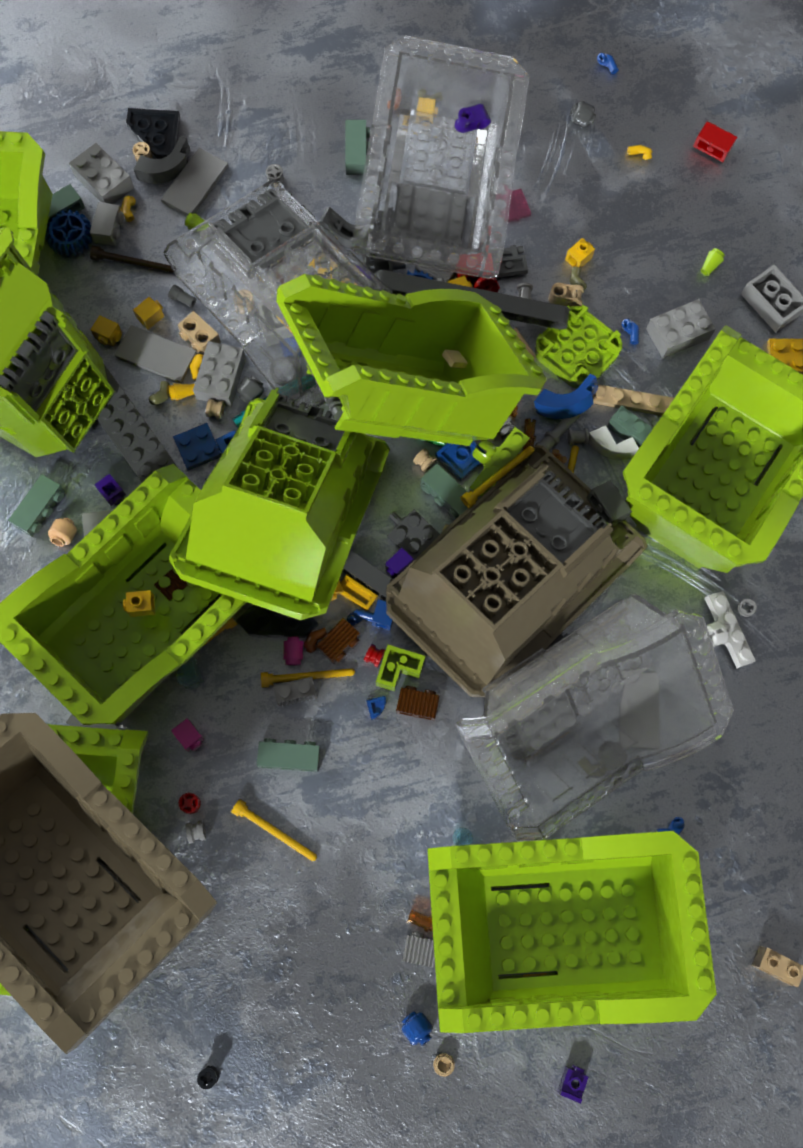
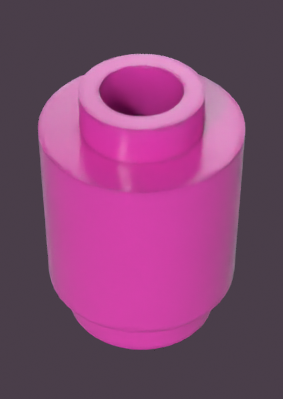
M287 637V640L283 641V660H285V665H301V660H303V641H300L299 637Z

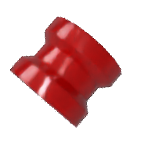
M371 644L365 655L364 662H371L378 668L386 650L378 649L376 645Z
M185 793L179 798L178 805L181 811L187 814H194L200 809L201 800L193 793Z

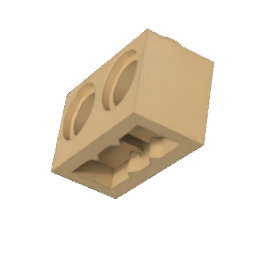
M194 311L178 324L179 335L183 340L191 342V346L197 353L201 352L204 355L208 341L221 343L219 334Z
M759 946L751 966L790 986L799 987L803 977V965L768 947Z

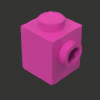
M188 718L171 730L188 752L190 750H197L204 740Z

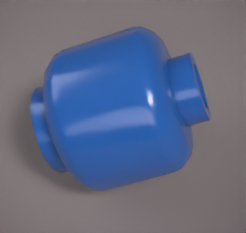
M414 1011L402 1021V1033L411 1045L420 1043L423 1046L432 1038L430 1034L433 1026L423 1013H416Z

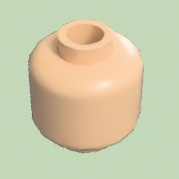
M58 518L52 523L48 536L54 545L63 547L72 542L77 533V528L71 519Z

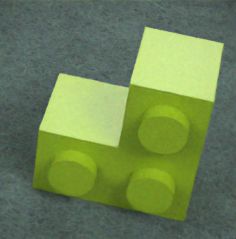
M387 645L376 679V686L395 692L400 673L419 679L425 656Z

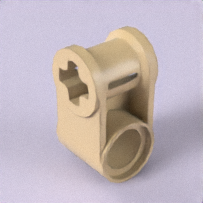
M555 283L551 288L548 300L552 304L566 307L568 305L570 307H582L581 297L584 293V288L580 285Z

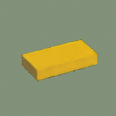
M347 574L341 581L344 591L341 595L363 610L368 611L378 598L376 593Z

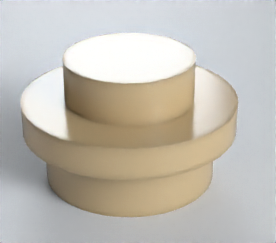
M441 1053L434 1059L433 1067L438 1075L445 1077L454 1071L455 1063L449 1054Z

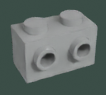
M98 202L90 230L94 243L115 246L116 239H119L120 224H123L124 214L121 212L119 205Z

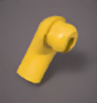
M636 145L628 146L627 148L628 155L643 154L644 160L652 159L653 151L649 147Z
M129 195L123 198L121 211L127 222L135 219L130 208L135 205L136 199Z
M196 354L190 364L194 381L197 379L204 356L201 354Z

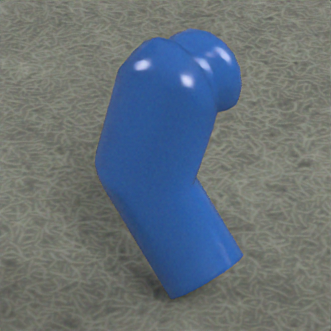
M605 53L598 54V63L608 67L612 75L619 71L613 56Z
M624 319L622 321V328L630 335V344H639L638 325L630 319Z
M356 609L347 616V621L352 626L362 620L372 622L374 613L363 609Z
M675 817L668 828L657 829V832L674 831L680 835L685 827L684 820L681 817Z

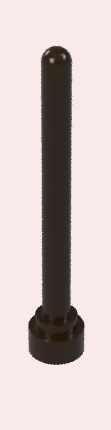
M93 245L90 250V259L95 261L108 259L174 273L176 270L172 265L105 252L99 246Z

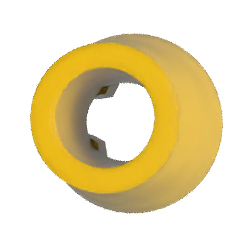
M173 383V385H168L170 399L178 401L195 395L193 392L195 384Z

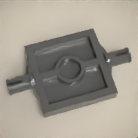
M415 509L404 518L398 516L395 511L389 515V518L396 523V526L387 535L388 538L399 548H403L414 560L440 535Z

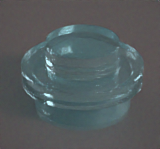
M462 827L455 830L452 840L456 846L471 845L473 835L469 829Z

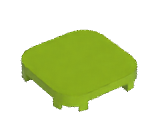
M583 304L582 307H570L568 305L567 307L570 309L568 327L566 329L548 327L542 334H539L534 350L536 358L541 364L569 386L576 389L589 374L595 375L598 380L615 362L623 348L620 338L621 334L617 330L613 332L588 312V307Z

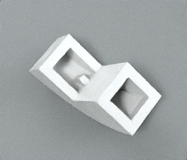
M606 425L589 432L590 446L608 458H633L639 449L633 437L616 444Z

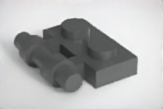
M512 245L510 248L501 249L496 247L494 250H488V254L491 253V256L495 257L492 259L493 277L499 278L528 274L525 254L518 255L524 253L523 246L516 247V245Z

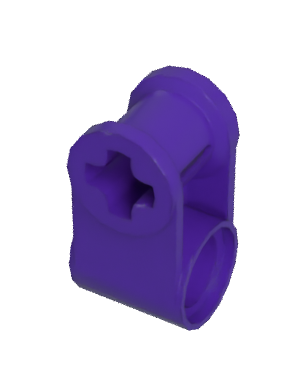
M477 104L460 109L454 126L458 132L466 133L486 128L491 123V119L484 105Z

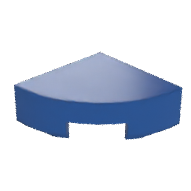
M385 695L366 700L371 720L379 717L384 711L386 705Z

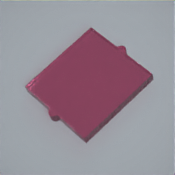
M522 189L506 191V193L494 196L504 223L514 220L519 221L521 218L531 216V211Z

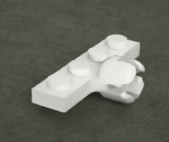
M724 591L705 597L714 622L702 628V638L707 636L711 638L705 640L704 643L710 647L721 644L726 645L736 668L755 662L756 660Z

